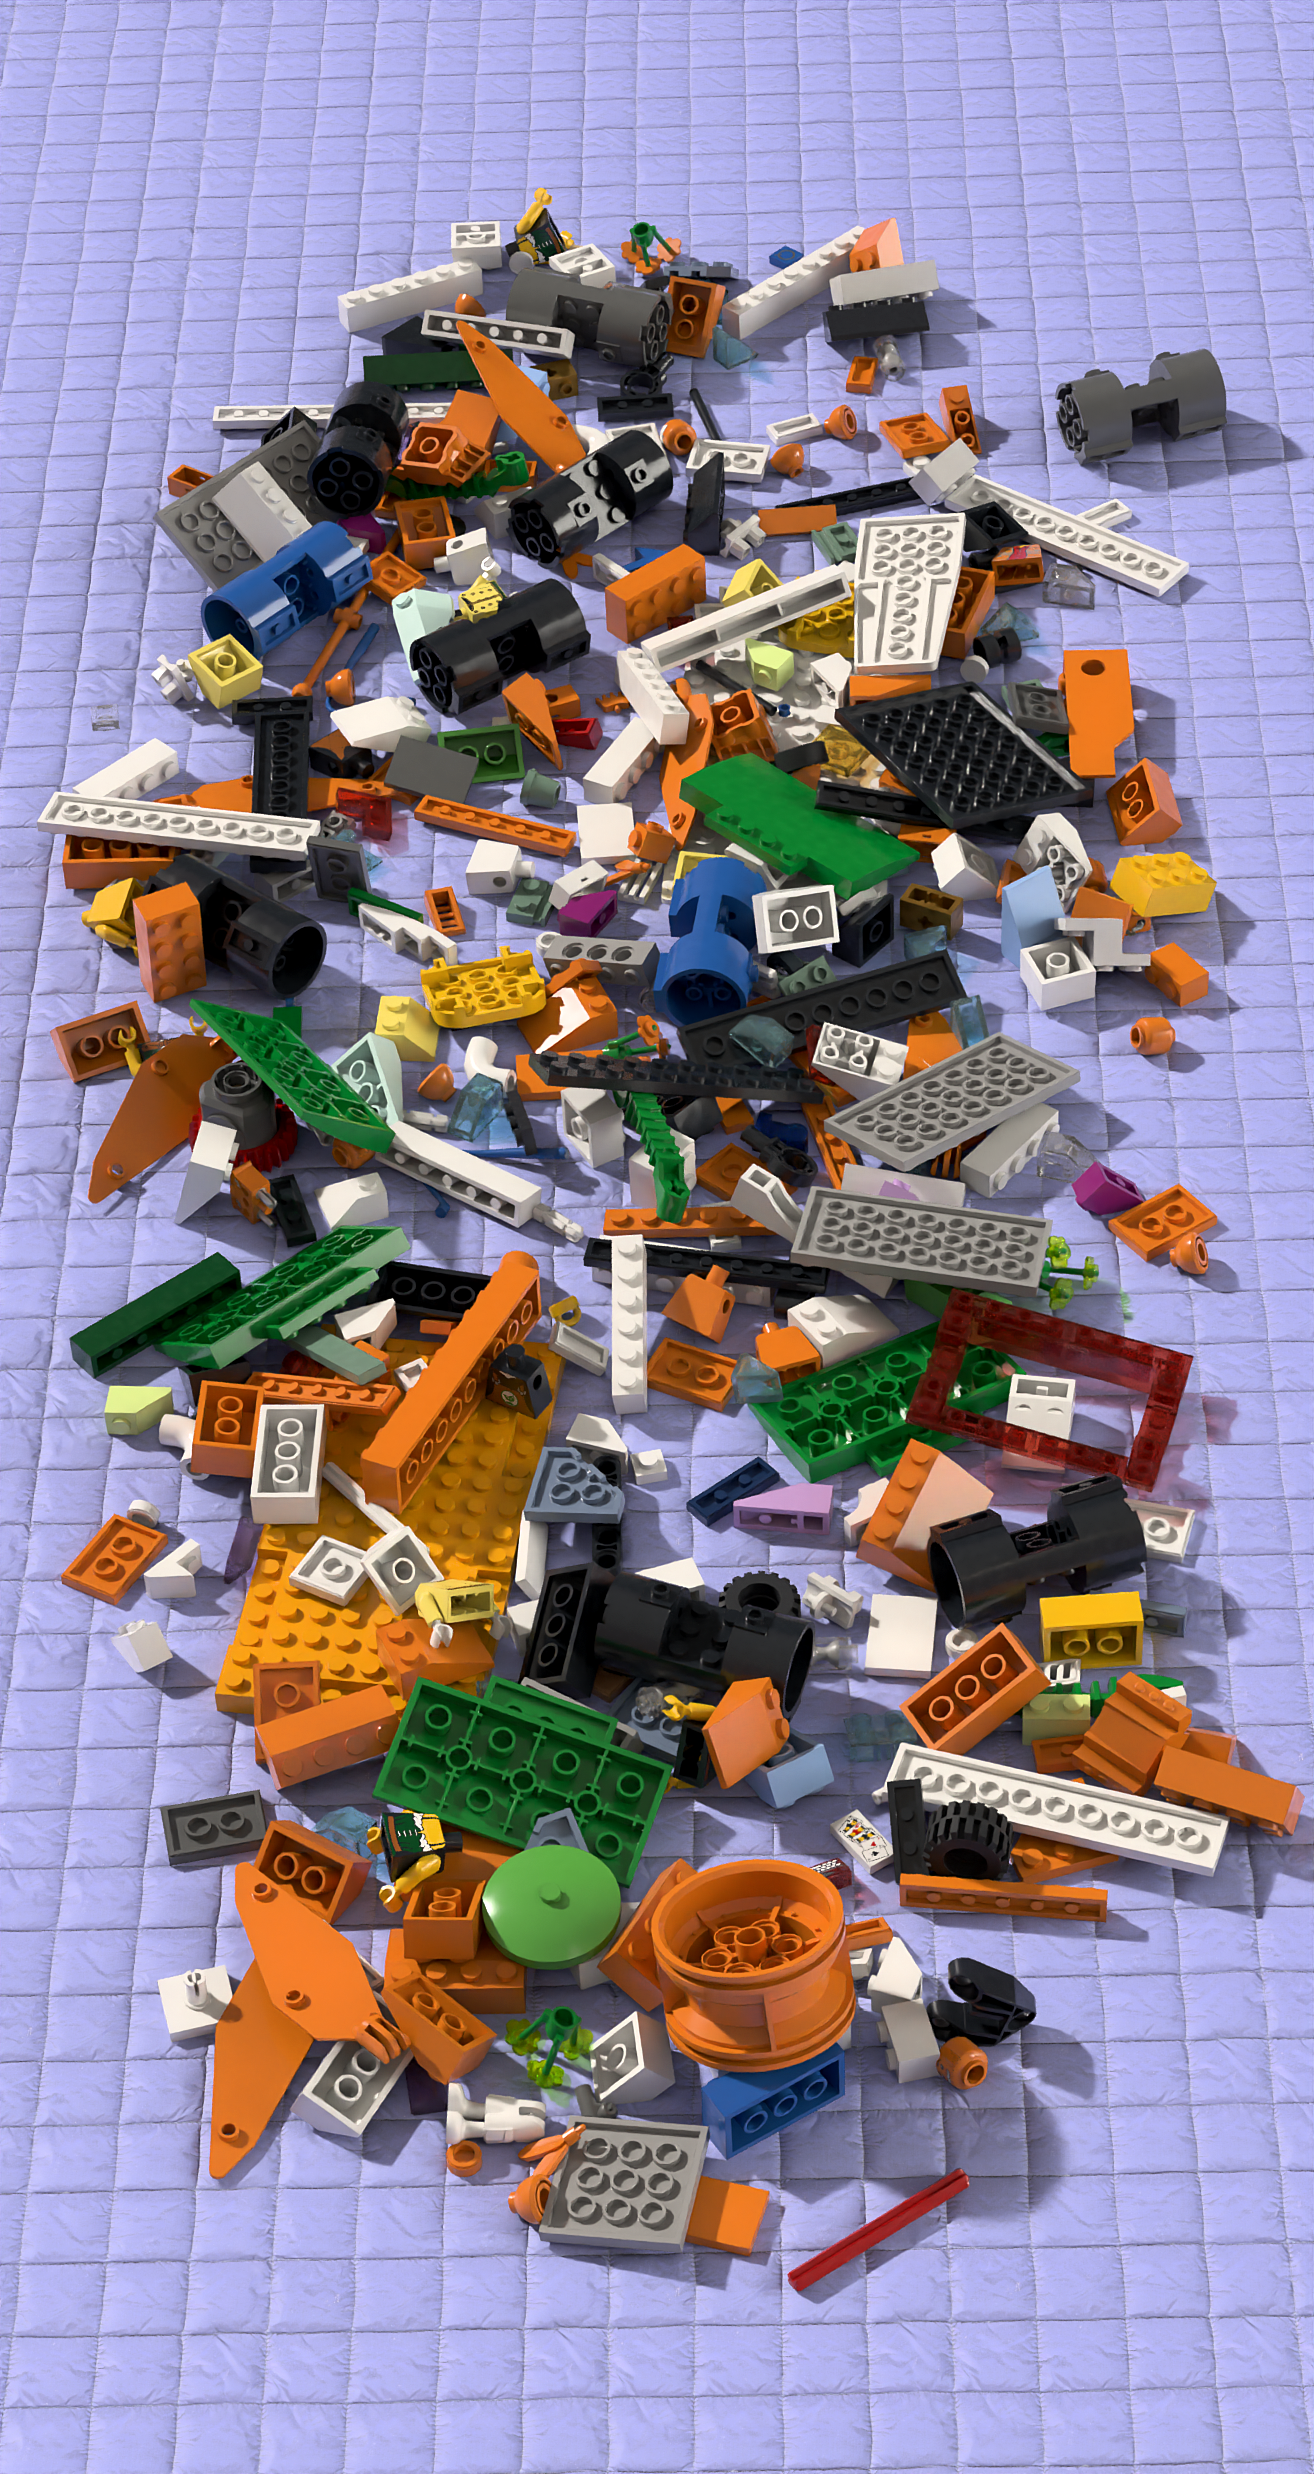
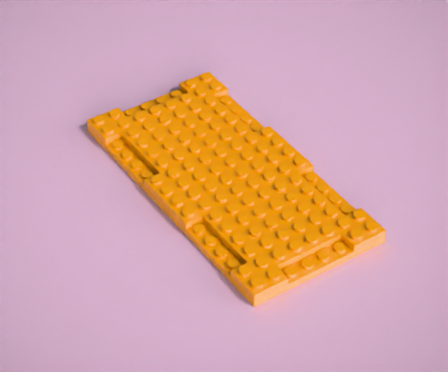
M321 1325V1329L336 1336L335 1325ZM387 1338L380 1348L381 1351L390 1357L391 1378L386 1385L397 1386L401 1395L386 1417L351 1413L348 1419L340 1423L332 1432L327 1430L324 1467L326 1463L333 1462L362 1488L361 1454L364 1449L370 1447L375 1440L378 1430L384 1428L390 1419L392 1411L400 1406L406 1395V1392L395 1380L394 1370L419 1358H422L427 1366H429L434 1359L436 1351L442 1348L445 1343ZM528 1341L522 1343L526 1355L538 1359L544 1364L552 1394V1401L535 1420L484 1397L402 1513L398 1515L389 1512L404 1526L409 1525L415 1536L429 1548V1556L444 1577V1580L455 1579L494 1584V1603L500 1610L498 1614L503 1616L506 1614L517 1567L521 1515L526 1505L542 1449L546 1447L566 1364V1358L548 1349L549 1343ZM313 1359L311 1360L309 1367L310 1377L334 1380L335 1371ZM323 1476L318 1524L263 1525L257 1546L258 1559L234 1642L233 1645L229 1644L215 1691L217 1711L254 1714L253 1664L319 1660L321 1704L381 1684L401 1722L409 1699L403 1701L378 1657L375 1630L403 1619H424L418 1614L416 1602L402 1614L395 1616L370 1577L365 1580L345 1607L289 1585V1576L322 1535L366 1552L387 1535ZM486 1618L470 1620L494 1661L499 1640L493 1638L489 1633L493 1621ZM492 1669L445 1686L483 1699L490 1681Z

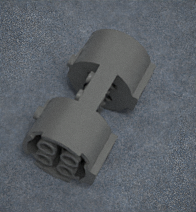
M534 266L533 269L524 268L515 278L508 297L506 321L568 329L575 334L574 347L596 350L599 353V358L604 361L638 368L646 365L647 368L648 363L653 364L660 354L666 351L669 339H665L667 324L671 325L674 307L670 293L625 285L624 287L617 286L612 290L582 285L580 275Z
M1199 349L1182 354L1179 352L1170 354V352L1160 353L1149 366V382L1143 386H1140L1139 383H1134L1123 388L1119 378L1113 372H1109V370L1100 372V369L1086 372L1084 378L1059 384L1055 394V399L1060 400L1056 418L1066 448L1068 450L1073 449L1076 452L1074 453V458L1078 459L1079 465H1084L1127 454L1133 447L1131 440L1133 427L1158 421L1163 430L1172 436L1173 442L1220 431L1227 423L1225 416L1227 405L1226 391L1220 368L1211 352L1207 349Z

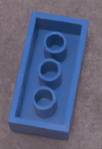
M835 2042L831 2047L815 2057L790 2067L765 2072H729L720 2078L710 2080L701 2088L703 2126H709L711 2142L723 2157L728 2160L844 2096L845 2051Z

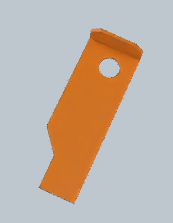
M1127 649L1064 650L1063 672H1065L1067 716L1070 725L1068 732L1070 769L1080 778H1116L1114 749L1134 732Z

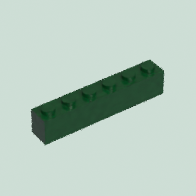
M513 348L500 349L514 363ZM468 351L363 356L364 381L384 384L391 389H395V392L398 393L410 392V388H420V391H434L435 387L445 386V390H458L463 385H470L471 389L485 387Z
M219 1252L203 1259L196 1265L71 1336L69 1340L73 1360L93 1379L99 1377L241 1289L240 1270Z

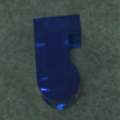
M760 1113L754 1125L755 1128L770 1139L779 1137L787 1146H792L806 1154L808 1153L809 1131L807 1127L800 1123L786 1124L773 1121L772 1114Z

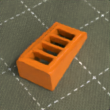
M452 886L425 891L424 904L434 929L446 937L466 934V928ZM447 904V906L436 907L438 905ZM450 911V913H444V914H439V915H438V913ZM449 918H453V919H454V920H449V921H444V922H441V921H440V920L449 919ZM452 925H456V926H457V927H451V928H446V929H443V928H442V927H447V926H452Z

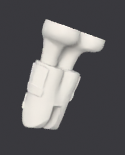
M449 2082L445 2144L454 2145L465 2139L484 2137L486 2144L511 2143L513 2141L528 2143L542 2139L545 2136L544 2119L546 2116V2104L489 2094L486 2097V2103L472 2102L465 2097L461 2084ZM472 2120H485V2122H474Z

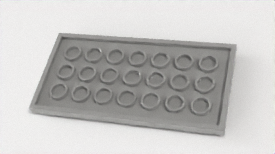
M305 420L154 515L153 519L213 592L245 571L255 570L264 564L212 501V498L234 477L257 461L260 462L312 527L322 521L331 522L313 511L316 504L311 498L312 494L307 484V473L321 439Z
M998 1032L824 1120V1131L898 1170L906 1172L951 1148L957 1147L960 1143L980 1135L981 1132L1001 1124L1010 1117L1022 1113L1040 1102H1044L1047 1098L1067 1090L1070 1086L1081 1081L1080 1071Z
M811 1186L791 1250L790 1262L808 1267L831 1268L835 1271L846 1270L860 1272L865 1275L888 1276L898 1280L909 1279L922 1281L926 1284L937 1283L961 1289L971 1288L984 1290L989 1293L999 1292L1013 1294L1018 1297L1036 1298L1052 1232L1053 1220Z

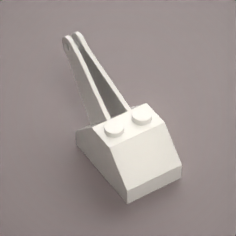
M833 885L783 889L752 896L758 953H773L840 942L837 920L843 915L839 910L836 911V906L844 904V900L835 901Z

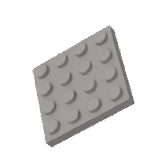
M570 2115L566 2131L572 2126L577 2128L581 2124L586 2125V2130L580 2134L581 2139L569 2146L564 2158L555 2169L538 2232L540 2240L682 2253L711 2136L709 2126Z

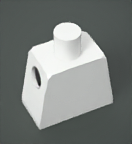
M486 527L449 539L446 542L447 556L434 558L436 573L451 571L454 583L457 585L474 584L479 575L485 573L482 568L484 559L491 557L495 561ZM491 577L489 580H495L497 582V577Z
M478 839L465 872L469 894L511 893L515 891L519 878H534L535 863L532 861H522L521 850L517 845Z

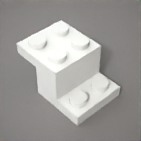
M500 221L451 223L453 263L464 258H473L480 268L487 270L501 268L502 241Z
M593 243L549 257V265L553 270L580 275L582 285L612 290L616 287L615 266Z
M1054 918V929L1063 930L1064 936H1082V949L1096 971H1113V966H1119V970L1142 971V966H1150L1151 954L1122 953L1123 919Z

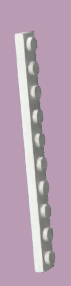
M405 403L409 415L408 426H418L420 422L438 424L444 420L451 403ZM334 405L215 406L213 429L255 430L271 428L294 406L315 421L317 428L325 429Z

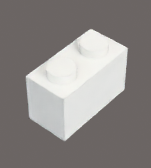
M922 1998L882 2006L881 2021L876 2022V2029L880 2043L886 2042L888 2048L885 2050V2058L889 2071L895 2070L899 2083L939 2076L936 2062L940 2057V2051Z

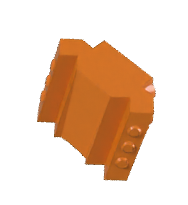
M420 422L418 427L412 432V440L408 448L402 453L400 465L391 474L403 481L409 477L417 483L445 486L449 482L459 488L472 477V474L477 472L478 467L485 463L484 460L491 453L470 442L462 434L458 426Z
M750 688L738 691L730 698L710 705L714 719L711 742L716 749L720 761L752 752L770 764L775 762L774 754L778 753L780 749L772 733L773 729L769 723L763 705L757 701Z
M1129 1671L1117 1681L1116 1692L1105 1700L1101 1713L1090 1729L1084 1734L1083 1745L1072 1753V1765L1113 1791L1143 1797L1155 1781L1166 1745L1181 1749L1190 1735L1186 1730L1191 1723L1192 1710Z

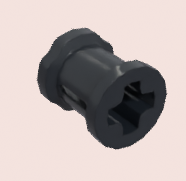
M993 547L979 554L971 553L968 557L970 568L992 569V560L999 553V549Z

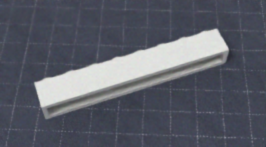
M860 226L852 228L722 306V331L738 340H742L829 288L830 279L838 275L852 273L849 254L865 228Z
M833 564L640 643L650 661L659 673H662L848 598L852 594L845 571Z

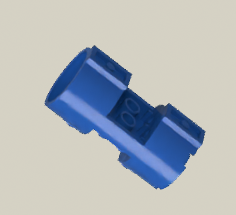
M319 522L277 551L276 556L255 570L245 571L206 597L201 605V619L206 634L211 642L231 634L258 660L288 640L293 633L318 616L326 614L357 593L363 585L371 581L373 575L369 556L364 555L359 546L356 548L346 537L349 533L333 522Z
M728 857L708 858L698 862V866L687 872L684 879L675 880L668 917L671 937H679L680 939L673 944L669 953H660L653 995L656 1012H664L679 1027L746 1008L749 994L752 992L753 982H758V965H753L752 953H749L757 943L752 896L767 892V888L761 875L758 872L755 874L745 867V862Z

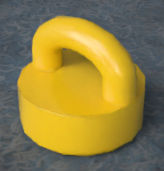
M574 1295L549 1306L548 1309L552 1319L554 1318L556 1322L559 1321L569 1327L578 1323L582 1314L579 1308L580 1304ZM572 1310L574 1313L573 1317L569 1320H563L561 1314Z

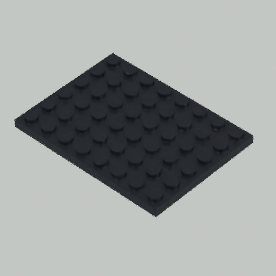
M973 681L835 709L834 719L951 829H961L970 825L984 824L993 820L1007 819L1011 816L1030 814L1034 811L1052 809L1057 806L1070 803L1075 804L1079 801L1092 799L1093 789L1026 728L1014 726L1012 716Z

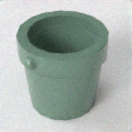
M535 768L529 770L521 789L520 803L524 807L535 805L554 809L559 798L561 782L539 774Z

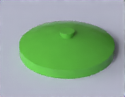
M564 1845L534 1847L508 1859L491 1876L482 1900L485 1929L494 1946L510 1960L526 1967L542 1970L569 1968L597 1955L615 1935L622 1912L620 1889L611 1870L594 1855L584 1850Z

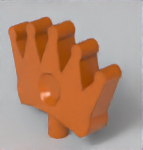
M621 691L618 692V696L610 692V698L605 694L602 695V700L595 698V703L605 713L611 711L620 713L622 709L630 707V702Z

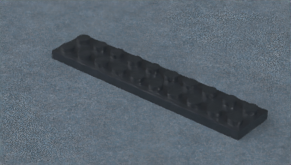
M309 710L255 713L251 813L308 819ZM250 855V873L268 874L271 872L287 871L295 873L306 871L307 857L305 861H291L283 858H264L262 856Z
M947 949L678 1027L676 1034L687 1060L697 1065L715 1062L722 1064L724 1067H734L735 1064L751 1067L817 1047L824 1022L866 1033L967 1002L968 996Z
M542 1051L541 1054L530 1053L528 1065L547 1086L822 1104L825 1094L803 1070L798 1068H788L787 1071H781L774 1067L761 1066V1069H752L743 1064H735L734 1067H724L722 1064L708 1062L706 1065H697L688 1060H681L679 1063H669L667 1060L654 1058L652 1061H642L632 1056H627L623 1060L614 1059L609 1055L603 1054L597 1055V1058L586 1057L581 1053L575 1052L565 1056L553 1051Z

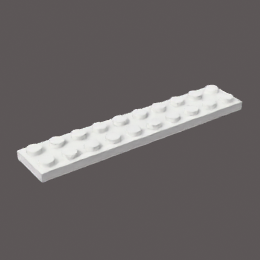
M976 474L945 498V507L957 513L995 501L1029 532L1028 536L1021 540L1033 545L1038 544L1044 550H1048L1157 597L1163 595L1189 572L1188 562Z
M56 791L37 821L38 831L51 834L96 837L104 840H123L131 843L140 842L157 846L167 845L184 849H203L211 852L220 851L237 855L247 854L264 858H283L291 861H305L308 855L306 842L309 835L317 837L321 831L320 821Z
M902 1742L882 1790V1801L888 1802V1781L921 1778L925 1811H937L939 1806H948L949 1802L957 1801L958 1803L963 1802V1800H969L972 1803L981 1802L987 1807L992 1806L998 1809L997 1813L1004 1814L1008 1818L1007 1822L1012 1824L1013 1831L1210 1877L1214 1875L1230 1825V1817Z

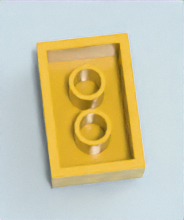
M1175 852L1173 854L1157 853L1150 856L1134 855L1133 857L1119 858L1109 888L1125 902L1134 904L1133 909L1141 917L1206 911L1217 882L1208 875L1205 869L1194 863L1188 854Z
M1139 1592L1040 1598L1039 1648L1042 1663L1065 1659H1081L1080 1669L1142 1665L1144 1619Z

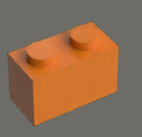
M1174 942L1149 953L1151 954L1150 966H1145L1144 970L1146 979L1180 1008L1208 995L1209 972Z

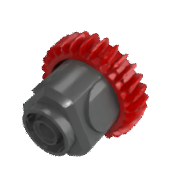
M246 1063L226 1064L214 1072L211 1080L201 1085L199 1090L200 1107L198 1108V1113L192 1116V1122L189 1123L188 1136L191 1152H193L201 1122L206 1121L237 1130L234 1139L235 1143H239L235 1161H228V1163L233 1164L232 1170L250 1161L252 1166L260 1173L265 1170L271 1173L273 1166L280 1168L282 1161H289V1154L292 1155L298 1141V1129L294 1112L290 1110L287 1104H283L281 1098L276 1099L275 1092Z

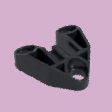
M965 1957L952 1960L948 1964L947 1969L950 1989L955 1995L966 2002L937 2000L930 2003L926 2009L935 2038L946 2043L955 2037H966L978 2047L997 2045L1031 2023L1037 2014L1035 1996L1017 1978L984 1963Z

